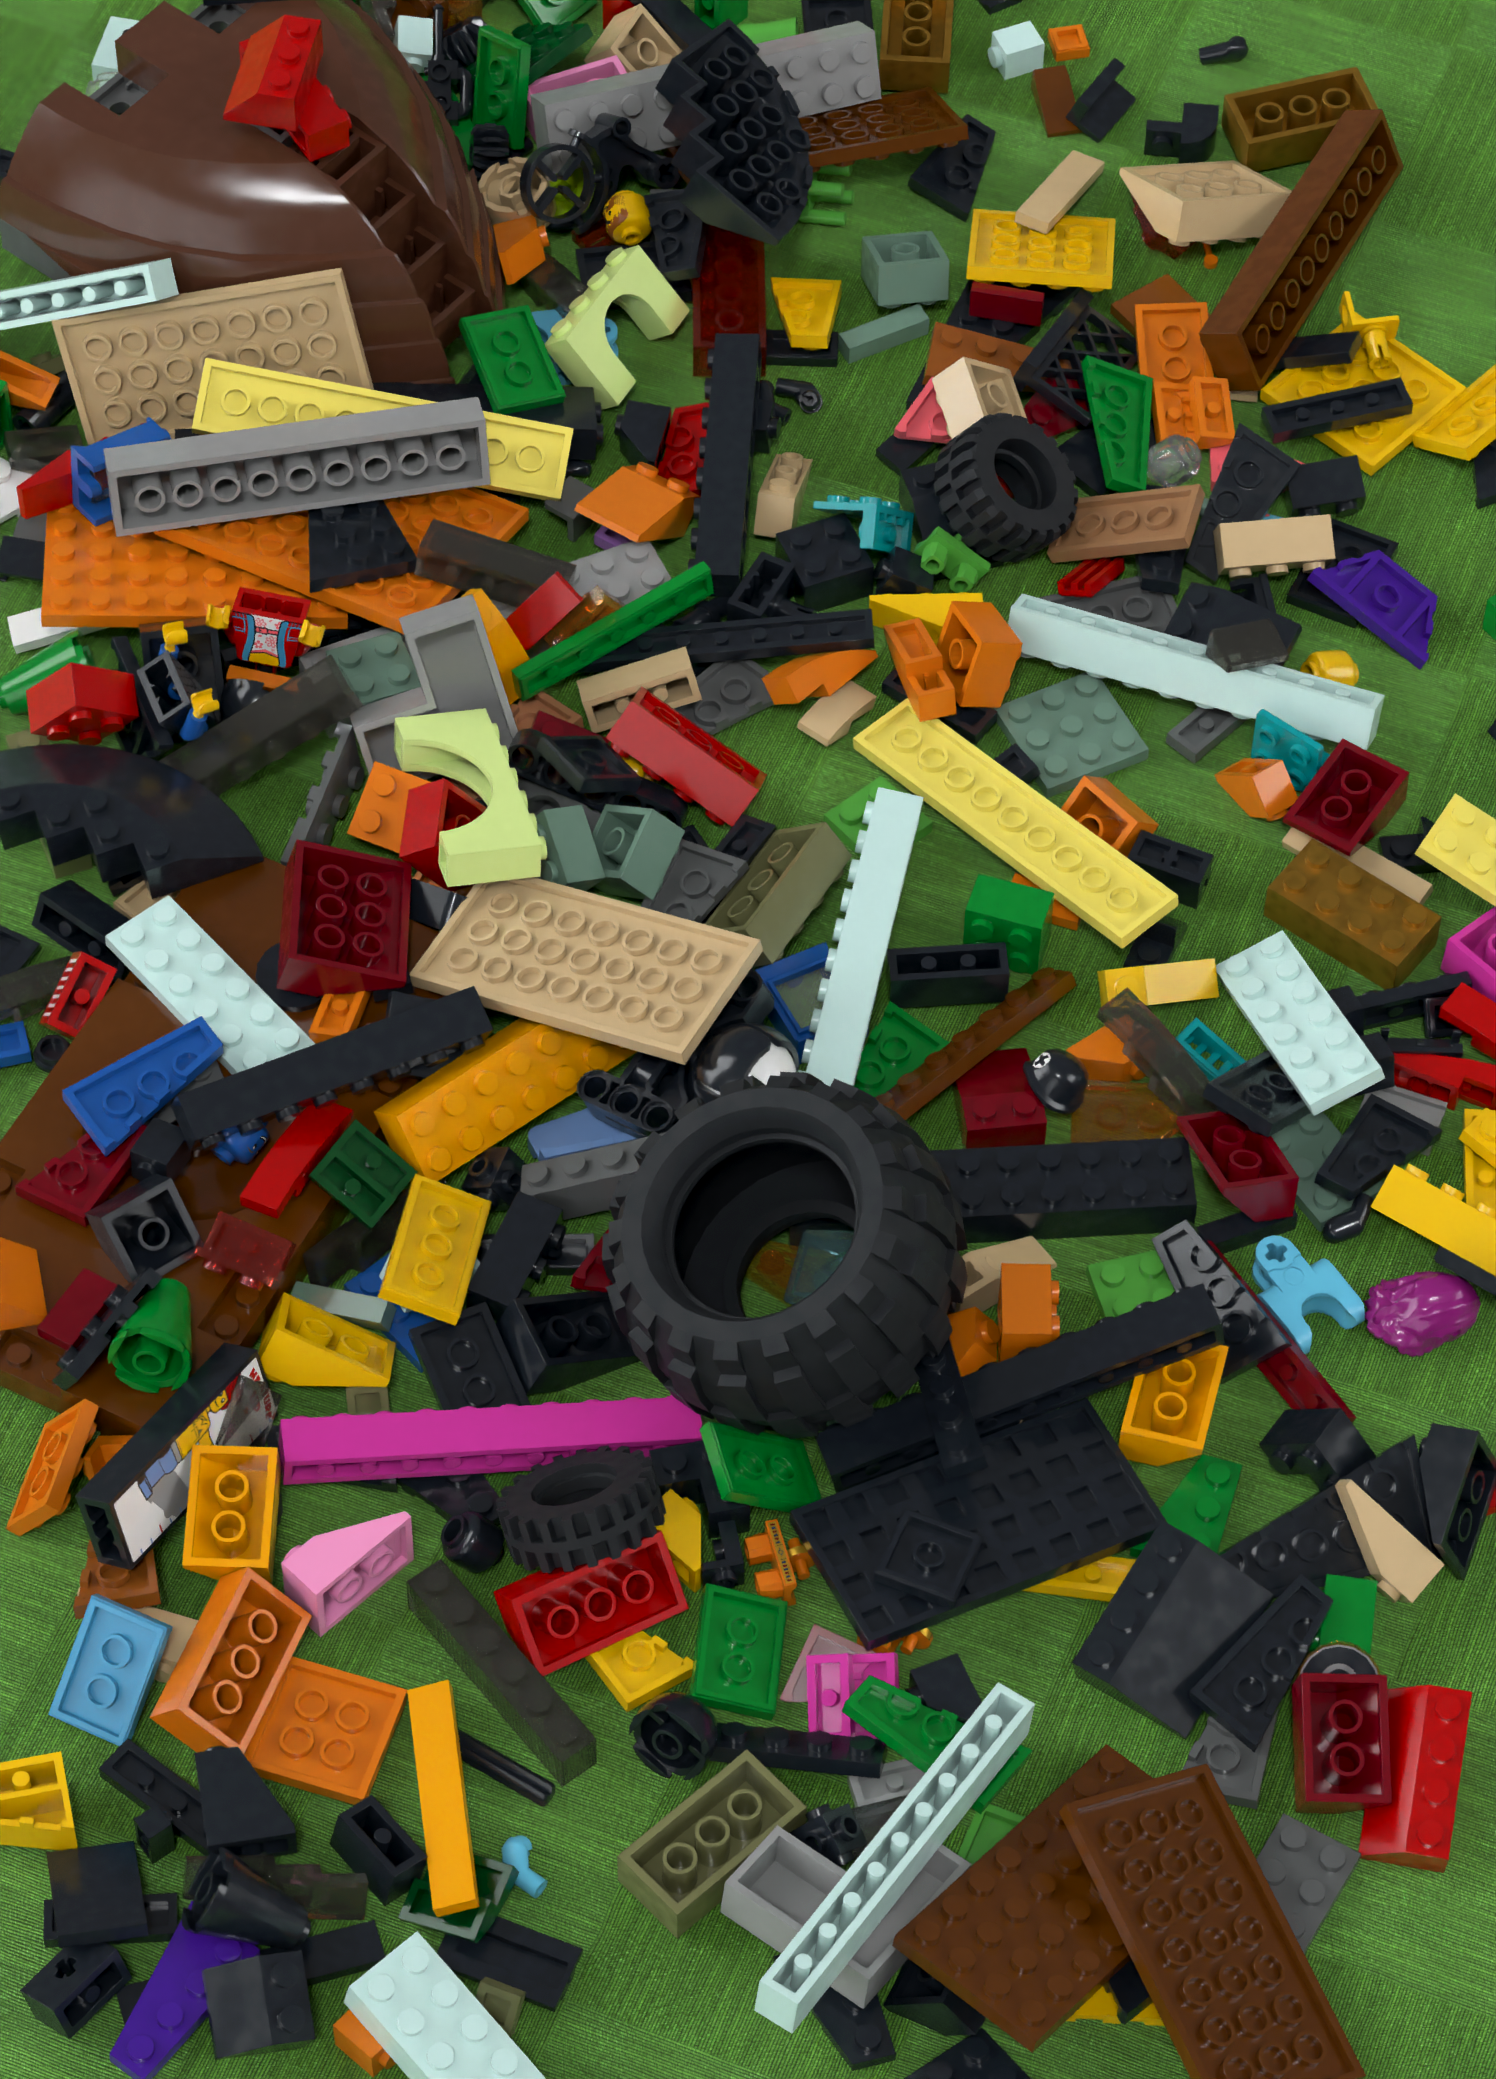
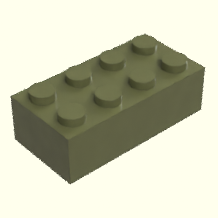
M826 822L775 830L751 862L749 869L731 888L705 924L760 939L763 952L752 967L773 964L784 955L783 949L791 938L801 932L804 927L803 922L811 911L823 902V895L830 885L843 875V868L852 855Z
M745 1750L617 1856L618 1881L678 1938L722 1902L725 1881L777 1825L789 1833L806 1823L805 1814H807V1806L753 1754Z

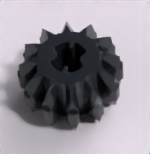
M481 16L468 17L443 31V55L446 56V60H458V67L462 68L477 61L479 27L487 26V23L483 21Z
M496 123L476 124L471 131L468 164L469 172L474 168L477 182L480 181L481 176L495 163L499 162L500 166L508 164L510 143L509 134L504 125H496Z

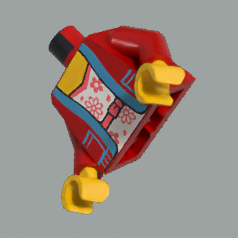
M239 587L232 610L230 605L217 608L212 604H208L206 625L210 628L223 630L230 643L236 645L237 657L244 661L255 662V670L272 674L277 673V667H291L294 657H302L312 647H319L326 629L324 625L319 627L306 620L311 600Z

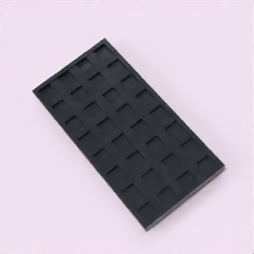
M1088 1398L980 1438L989 1467L948 1481L940 1454L790 1511L789 1521L867 1651L1149 1541L1160 1521L1163 1520L1167 1523ZM904 1507L984 1536L981 1550L953 1610L873 1581L875 1569Z

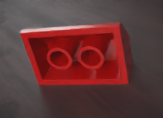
M285 14L251 35L223 113V120L297 131L323 55L321 20Z

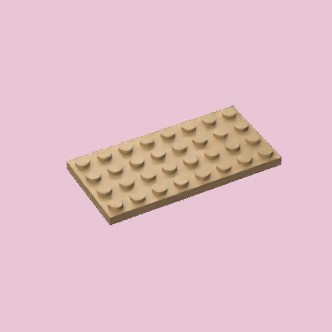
M342 267L183 293L154 302L51 320L88 445L100 441L105 436L111 437L146 423V418L148 417L161 428L166 429L171 439H175V429H192L205 358L374 390Z
M532 877L475 884L466 897L468 898L461 902L409 975L412 986L445 996L475 986L483 1007L685 1065L759 958L763 948L760 939Z

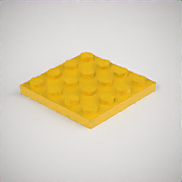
M973 209L966 279L992 284L995 281L1010 282L1018 287H1027L1031 284L1047 285V287L1052 289H1065L1068 286L1083 287L1084 290L1090 292L1112 289L1116 219L1064 215L1047 234L1014 222L1016 215L1014 211Z
M1355 312L1357 320L1365 319ZM1342 323L1329 334L1344 332ZM1394 338L1386 340L1390 355L1392 356V363L1386 368L1381 369L1379 360L1377 361L1378 369L1370 368L1365 343H1362L1352 363L1285 369L1261 389L1260 400L1268 405H1274L1401 377L1413 402L1412 414L1312 435L1343 457L1357 455L1360 469L1372 476L1412 443V436L1467 390V387Z

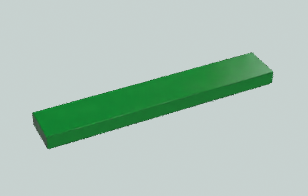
M704 561L700 562L512 669L515 693L523 702L713 594L711 569Z

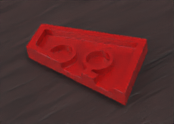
M709 402L674 409L665 441L666 450L663 461L659 462V472L657 474L667 480L669 478H676L690 485L689 491L700 497L701 490H697L696 473L697 467H704V460L699 458L700 437H706L707 430L702 429L703 407H709Z

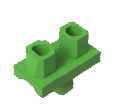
M938 526L927 539L916 545L914 553L922 556L921 568L929 574L941 572L950 579V589L956 593L967 592L989 571L991 564L969 549L961 541L962 536L959 533L953 537Z

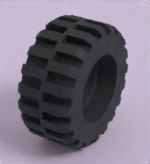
M997 413L982 417L942 448L935 466L934 478L938 479L934 484L935 495L940 497L939 508L942 515H947L950 521L948 525L952 531H957L962 536L961 541L965 545L975 547L977 549L976 553L988 558L992 556L993 560L1001 562H1021L1041 551L1067 532L1077 511L1075 504L1078 502V489L1074 488L1076 477L1074 471H1070L1067 465L1069 460L1065 452L1061 454L1057 448L1058 443L1052 436L1047 437L1043 433L1044 429L1036 423L1029 424L1028 419L1022 416L1014 415L1012 417V414ZM997 475L1009 486L1016 502L1005 492Z

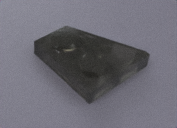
M77 424L4 432L3 439L11 469L33 475L67 450H71L70 445L83 446Z

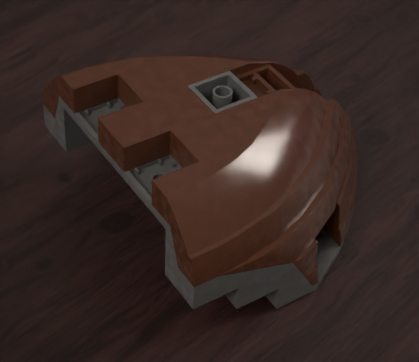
M287 0L203 6L201 4L189 15L163 1L115 40L118 73L88 97L64 82L39 102L19 141L7 176L1 180L0 234L2 248L52 280L171 258L178 293L183 294L342 267L372 383L456 384L455 378L450 376L444 349L456 338L464 341L458 327L460 318L506 309L505 276L483 194L479 190L474 168L469 172L461 143L446 118L443 107L434 97L426 82L377 23L352 0ZM285 14L321 20L323 55L316 76L322 86L327 85L330 88L334 102L340 109L344 108L347 111L352 122V129L349 130L350 146L312 162H309L289 133L284 129L223 120V113L241 65L239 42L249 39L251 35Z

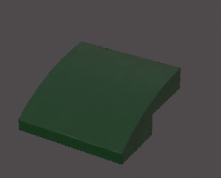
M355 1119L308 1175V1178L371 1230L418 1171Z
M473 1854L480 1907L437 1917L432 1907L427 1868L423 1880L414 1878L398 1918L406 1923L477 1944L500 1913L515 1884L519 1871L512 1865Z

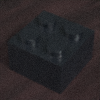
M845 513L776 533L775 557L795 564L793 597L796 603L810 609L813 608L819 612L873 595L874 564L866 550L860 548V539Z

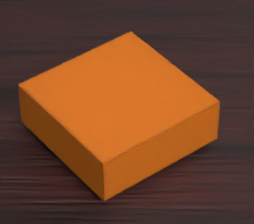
M1082 24L1048 29L1047 38L1055 62L1089 57L1090 47Z

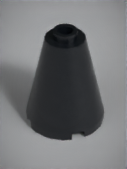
M219 1847L220 1855L211 1852L199 1867L187 1893L195 1898L191 1910L183 1907L182 1926L185 1930L193 1934L291 1950L296 1944L301 1945L306 1940L311 1928V1921L307 1919L308 1911L306 1908L230 1850Z

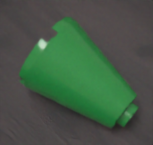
M79 629L69 632L0 678V706L2 710L9 708L12 714L28 713L26 690L70 662L96 667L88 645L81 646L77 641V638L83 636Z
M162 1278L154 1289H150L137 1304L139 1307L125 1321L113 1338L107 1356L109 1364L112 1362L116 1368L115 1375L120 1381L133 1389L147 1393H159L160 1388L172 1386L171 1391L178 1389L187 1381L192 1368L191 1295L183 1283L175 1279Z

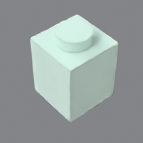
M398 15L393 31V44L417 73H424V67H428V60H431L433 56V19Z
M1031 21L992 32L991 47L988 48L989 61L993 68H998L1005 80L1030 73L1035 69L1043 68L1045 43Z

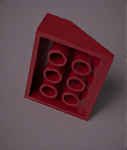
M296 839L284 875L277 989L317 997L324 996V994L336 995L404 987L407 975L412 863Z

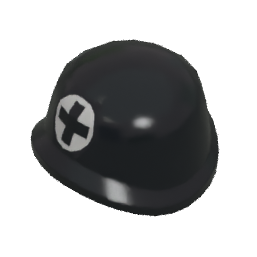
M1047 1049L1034 1060L1025 1061L1023 1071L1037 1098L1045 1107L1062 1114H1070L1078 1110L1083 1102L1084 1092L1089 1079L1086 1067L1079 1058L1066 1050Z

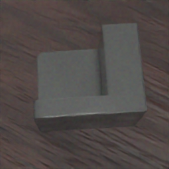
M569 476L564 481L561 500L546 499L545 509L567 521V539L576 542L595 521L574 511L576 504L594 489Z

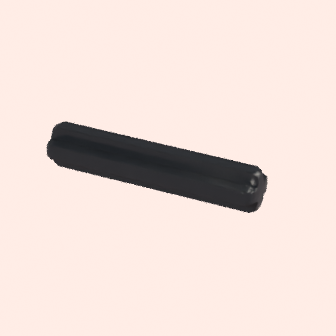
M458 1729L462 1761L540 1806H546L555 1794L554 1783Z

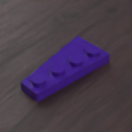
M191 1901L190 1905L188 1906V1909L190 1910L192 1908L193 1901ZM181 1919L109 2054L110 2062L133 2079H153L208 2017L202 1970L259 1956L260 1949L251 1943L193 1934L184 1929Z

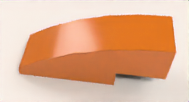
M0 350V380L6 381L8 384L10 405L45 411L61 378Z
M920 618L884 625L885 638L897 673L919 721L923 722L957 714L955 688L943 669L942 655Z
M864 649L812 653L795 658L777 667L761 679L774 705L799 704L806 697H830L874 661L878 655L876 650Z

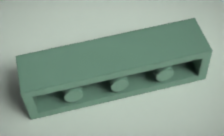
M918 303L839 333L838 349L848 364L928 334L929 317Z
M299 1281L295 1282L291 1294L355 1325L387 1332L390 1331L397 1309L391 1302L378 1297Z

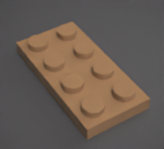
M1200 484L1078 498V502L1075 504L1077 506L1076 515L1071 522L1070 528L1065 534L1049 545L1047 554L1052 563L1189 548L1205 493Z

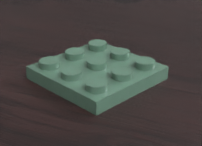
M1086 672L1002 704L1000 708H994L997 711L996 722L1011 745L1016 743L1037 765L1041 774L1034 780L1046 798L1075 788L1084 775L1103 777L1148 759V747L1102 679L1092 677Z

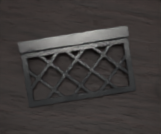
M1082 288L1027 356L1014 375L1013 380L1019 392H1022L1026 385H1028L1087 427L1092 420L1080 361H1083L1089 355L1131 370L1138 360L1136 339L1090 307L1089 303L1094 296ZM1086 320L1096 326L1101 333L1090 332ZM1073 341L1083 342L1087 351L1076 350ZM1095 343H1104L1108 352H1098ZM1117 345L1124 346L1133 354L1119 353ZM1058 359L1069 360L1072 369L1061 368ZM1041 377L1055 378L1058 387H1052ZM1066 379L1077 380L1080 389L1069 388ZM1074 399H1084L1089 411L1087 412L1077 405Z

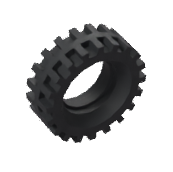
M600 1446L594 1452H587L586 1448L576 1450V1455L565 1458L562 1454L553 1457L554 1462L544 1466L538 1463L531 1467L532 1472L528 1475H517L513 1478L514 1486H504L501 1490L502 1497L496 1499V1510L510 1556H512L516 1565L523 1563L525 1570L529 1571L540 1566L542 1573H551L555 1568L563 1567L564 1572L574 1571L578 1565L588 1564V1568L597 1566L598 1560L610 1557L612 1560L622 1556L621 1551L627 1548L637 1549L640 1547L643 1537H653L657 1533L655 1526L664 1524V1514H666L650 1457H645L643 1451L639 1449L630 1453L627 1446H621L615 1451H610L609 1446Z

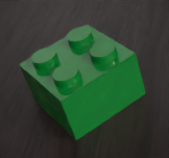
M978 873L965 909L963 944L1006 942L1009 969L1017 973L1033 975V973L1040 969L1050 941L1054 893Z

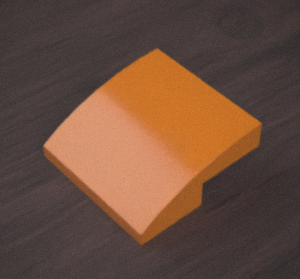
M1192 376L1189 384L1153 381L1151 407L1157 450H1200L1232 444L1235 429L1227 378Z

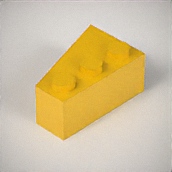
M61 1751L0 1763V1845L59 1851L78 1848Z

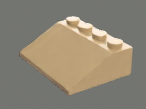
M1234 160L1120 167L1119 175L1155 232L1169 239L1168 242L1176 246H1189L1190 242L1195 241L1205 244H1217L1219 240L1223 239L1234 242H1246L1247 238L1251 237L1261 239L1292 192V190Z

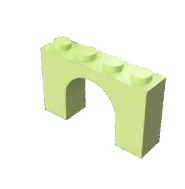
M639 245L627 249L617 248L606 257L605 262L607 264L600 272L589 279L587 290L583 295L572 301L569 305L570 312L551 328L550 332L552 335L545 343L549 355L575 387H593L595 402H601V410L619 405L636 383L634 377L612 351L606 337L605 316L611 302L619 305L628 313L649 341L673 334L690 311Z

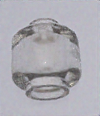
M1178 434L1171 435L1155 444L1148 452V477L1152 482L1159 483L1163 487H1178L1198 474L1202 460L1198 445L1191 438Z

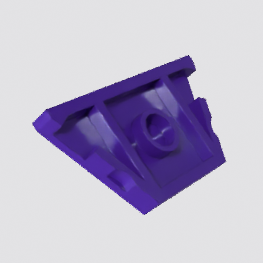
M1380 550L1365 553L1361 558L1342 560L1337 566L1325 570L1318 567L1311 572L1307 579L1310 583L1421 670L1429 658L1427 647L1428 640L1433 631L1434 622L1432 615L1436 611L1437 595Z

